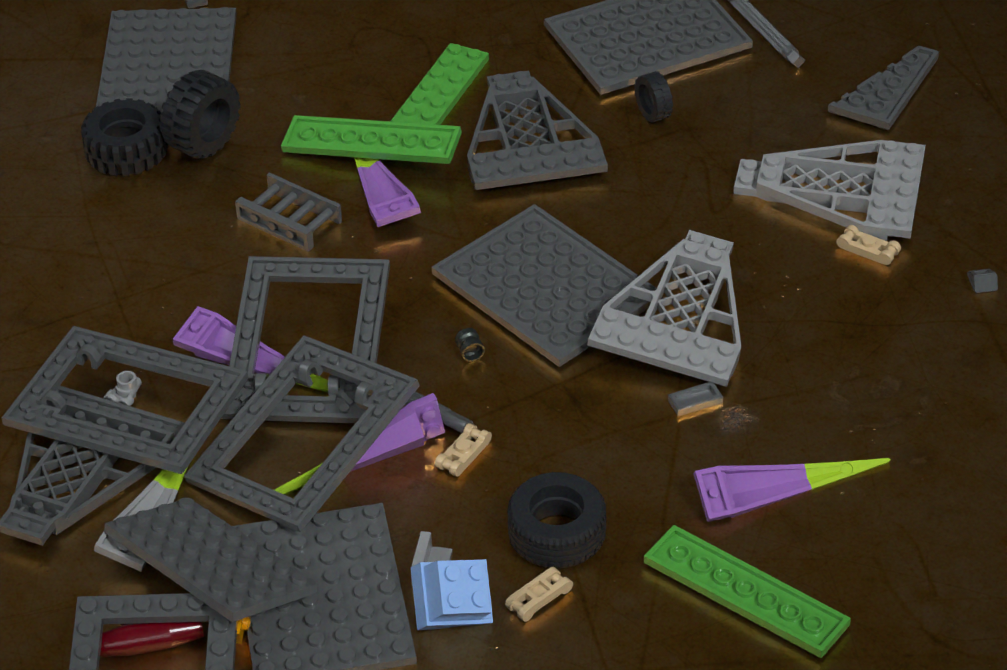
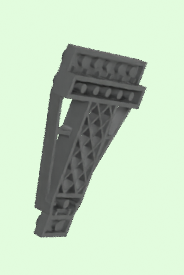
M529 71L487 76L489 89L467 154L468 172L475 190L608 172V164L598 136L534 77H531ZM546 102L554 110H556L564 118V120H552ZM490 108L496 129L482 131ZM505 109H508V110H511V112L508 113V112H506V111H504V110H505ZM520 114V115H523L524 117H523V118H520V117H518L517 115ZM533 119V120H535V121H537V122H536V123H533V122H530V120ZM509 122H512V123H514L515 125H514V126H511V125H509L508 123H509ZM524 127V128H526V129H528V130H527V131H524V130H521V128ZM576 129L585 139L560 142L556 131ZM534 133H539V134H541V136L538 137V136L533 135V134H534ZM515 135L520 138L517 140L512 137ZM500 140L503 150L475 154L478 142ZM526 141H529V142H532V144L529 145V144H526L525 142H526Z
M59 386L56 390L66 401L64 416L159 442L171 444L185 424V422L63 386ZM28 432L16 490L11 498L10 507L0 519V532L43 546L51 534L58 535L157 467L142 463L129 473L112 468L119 459L117 456L92 449L77 452L76 449L83 447L56 439L47 449L34 445L36 434ZM73 451L74 453L72 455L61 457L66 452ZM31 456L40 457L39 462L27 476ZM90 458H95L96 460L86 464H82L81 462L83 460H87ZM76 462L78 463V466L72 467L69 469L64 468V466L70 465ZM59 467H60V469H61V471H58V472H55V473H52V474H48V473H49L51 470H53V469H56V468H59ZM80 474L83 476V478L69 481L70 477ZM106 478L115 480L114 483L91 497L102 480ZM65 479L66 483L52 487L51 483ZM48 485V488L36 491L38 487ZM69 491L71 494L58 499L56 498V495Z

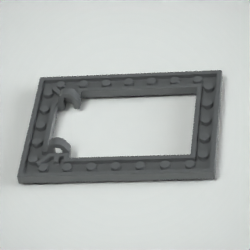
M249 256L229 367L248 371V380L230 404L222 419L232 420L269 377L267 373H254L270 282L362 284L352 354L377 363L390 261L386 259ZM329 375V396L286 395L265 421L356 423L366 410L359 408L355 402V393L359 385L335 375Z
M73 326L3 415L2 423L8 427L183 474L248 380V371ZM104 359L210 387L171 444L64 416L66 401L61 394L56 392L76 364L83 366L87 360H90L91 368L98 369Z
M303 336L184 477L188 483L301 532L419 388V382L408 375ZM324 371L359 385L355 393V402L359 408L366 411L294 499L224 469L296 383L310 388L313 384L310 375L320 376Z
M191 593L77 597L69 670H99L103 624L209 621L205 670H234L238 621L231 622Z

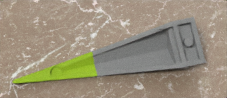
M187 468L183 474L163 469L114 520L119 517L137 514V512L156 508L161 504L173 503ZM104 531L95 544V552L140 572L147 563Z

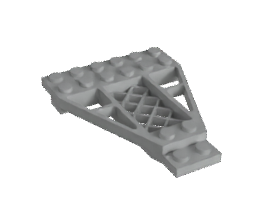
M876 140L763 154L762 161L741 159L735 180L734 194L754 196L771 202L786 203L846 228L849 225H854L859 231L887 241L888 236L911 239L926 145L895 142L892 140ZM878 152L877 163L873 165L845 161L846 155ZM841 156L840 160L822 159ZM797 174L798 177L792 178L791 175ZM817 176L821 178V179L818 180V181H815V180L813 179V178H815V177H817ZM841 179L844 182L838 184L836 181ZM806 182L808 185H806V186H804V187H803L802 185H800V184ZM864 182L866 185L860 186L858 183ZM829 185L831 188L824 189L823 186ZM850 187L853 189V191L847 192L845 190ZM835 209L867 213L866 221L863 222L835 211Z
M689 230L686 239L680 241L603 305L590 333L587 345L727 387L739 361L741 351L729 259L734 242ZM667 265L655 291L640 288ZM686 272L688 277L680 279L678 274ZM672 277V279H673L674 281L668 283L669 280H670V278ZM709 279L711 283L703 285L701 281ZM725 280L730 314L713 309ZM694 283L696 288L688 290L686 285ZM679 288L682 293L674 295L671 290ZM665 293V295H666L667 297L661 299L662 296H663V294ZM702 295L704 299L696 301L694 297ZM629 296L651 302L646 315L643 317L619 311L615 308ZM687 299L690 303L688 305L681 306L679 301ZM672 304L675 308L673 310L666 311L664 306ZM658 309L660 314L655 315V312ZM695 311L698 316L689 318L687 313ZM680 315L683 320L675 323L672 318ZM708 320L731 325L734 344L704 336L703 332ZM688 327L690 331L684 330L683 328Z

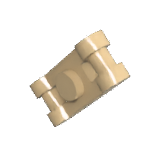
M849 225L844 230V234H841L836 241L840 248L884 265H889L894 256L901 250V245L897 241L887 242L859 231L854 225Z
M468 423L463 433L443 454L440 453L437 456L435 467L441 470L447 469L450 474L458 477L489 444L492 437L491 432L486 430L480 431L477 429V426Z
M551 567L506 599L505 607L510 611H516L517 616L522 621L527 622L536 611L560 594H567L572 589L573 582L567 577H562L560 571L555 567Z

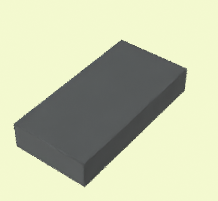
M708 382L668 394V402L677 416H682L723 403V396L714 383Z

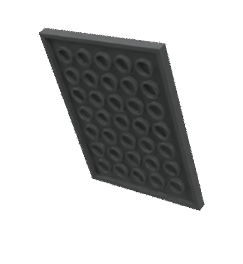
M605 0L544 19L546 29L600 95L634 85L636 79H638L637 77L655 71L660 72L662 75H667L741 52L753 46V40L716 0Z
M236 8L112 11L96 107L102 106V103L107 101L110 103L114 102L115 99L126 100V98H132L135 101L138 99L144 100L146 104L149 102L162 113L163 102H166L167 94L173 89L174 83L180 81V77L189 74L191 71L206 70L230 81L237 15Z
M535 204L432 266V274L558 367L591 347L587 345L588 338L603 305L638 277L636 273ZM649 282L644 283L640 287L650 291L657 289ZM629 296L615 309L638 316L649 308L651 302Z
M383 503L316 513L301 532L274 520L232 526L318 583V591L315 594L251 616L247 636L253 670H383L417 664Z

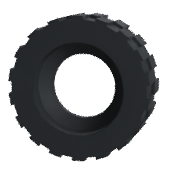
M656 71L638 76L634 88L636 102L643 117L651 123L669 118L673 112V102L670 87L664 76Z

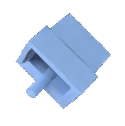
M486 559L420 562L411 567L417 630L493 623Z

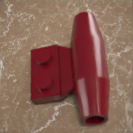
M202 622L120 624L119 627L103 632L100 657L134 656L181 646L204 637Z

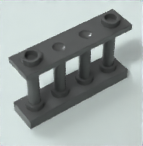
M270 172L267 174L268 189L253 202L243 197L235 201L237 219L307 252L314 247L313 232L326 220L329 219L337 224L342 222L340 204ZM274 195L283 198L271 210L262 207ZM292 203L300 206L289 218L280 215ZM309 211L318 214L307 226L297 223Z

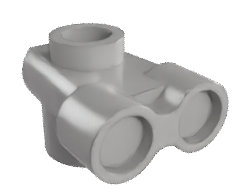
M123 371L116 377L117 386L113 390L110 389L103 399L131 407L142 382L139 377H136L134 372Z

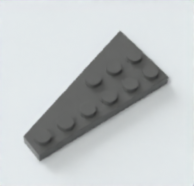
M917 46L902 56V60L898 63L888 65L887 70L883 73L879 71L859 84L854 92L850 94L845 93L837 103L834 101L828 105V112L889 130L937 61L939 51Z

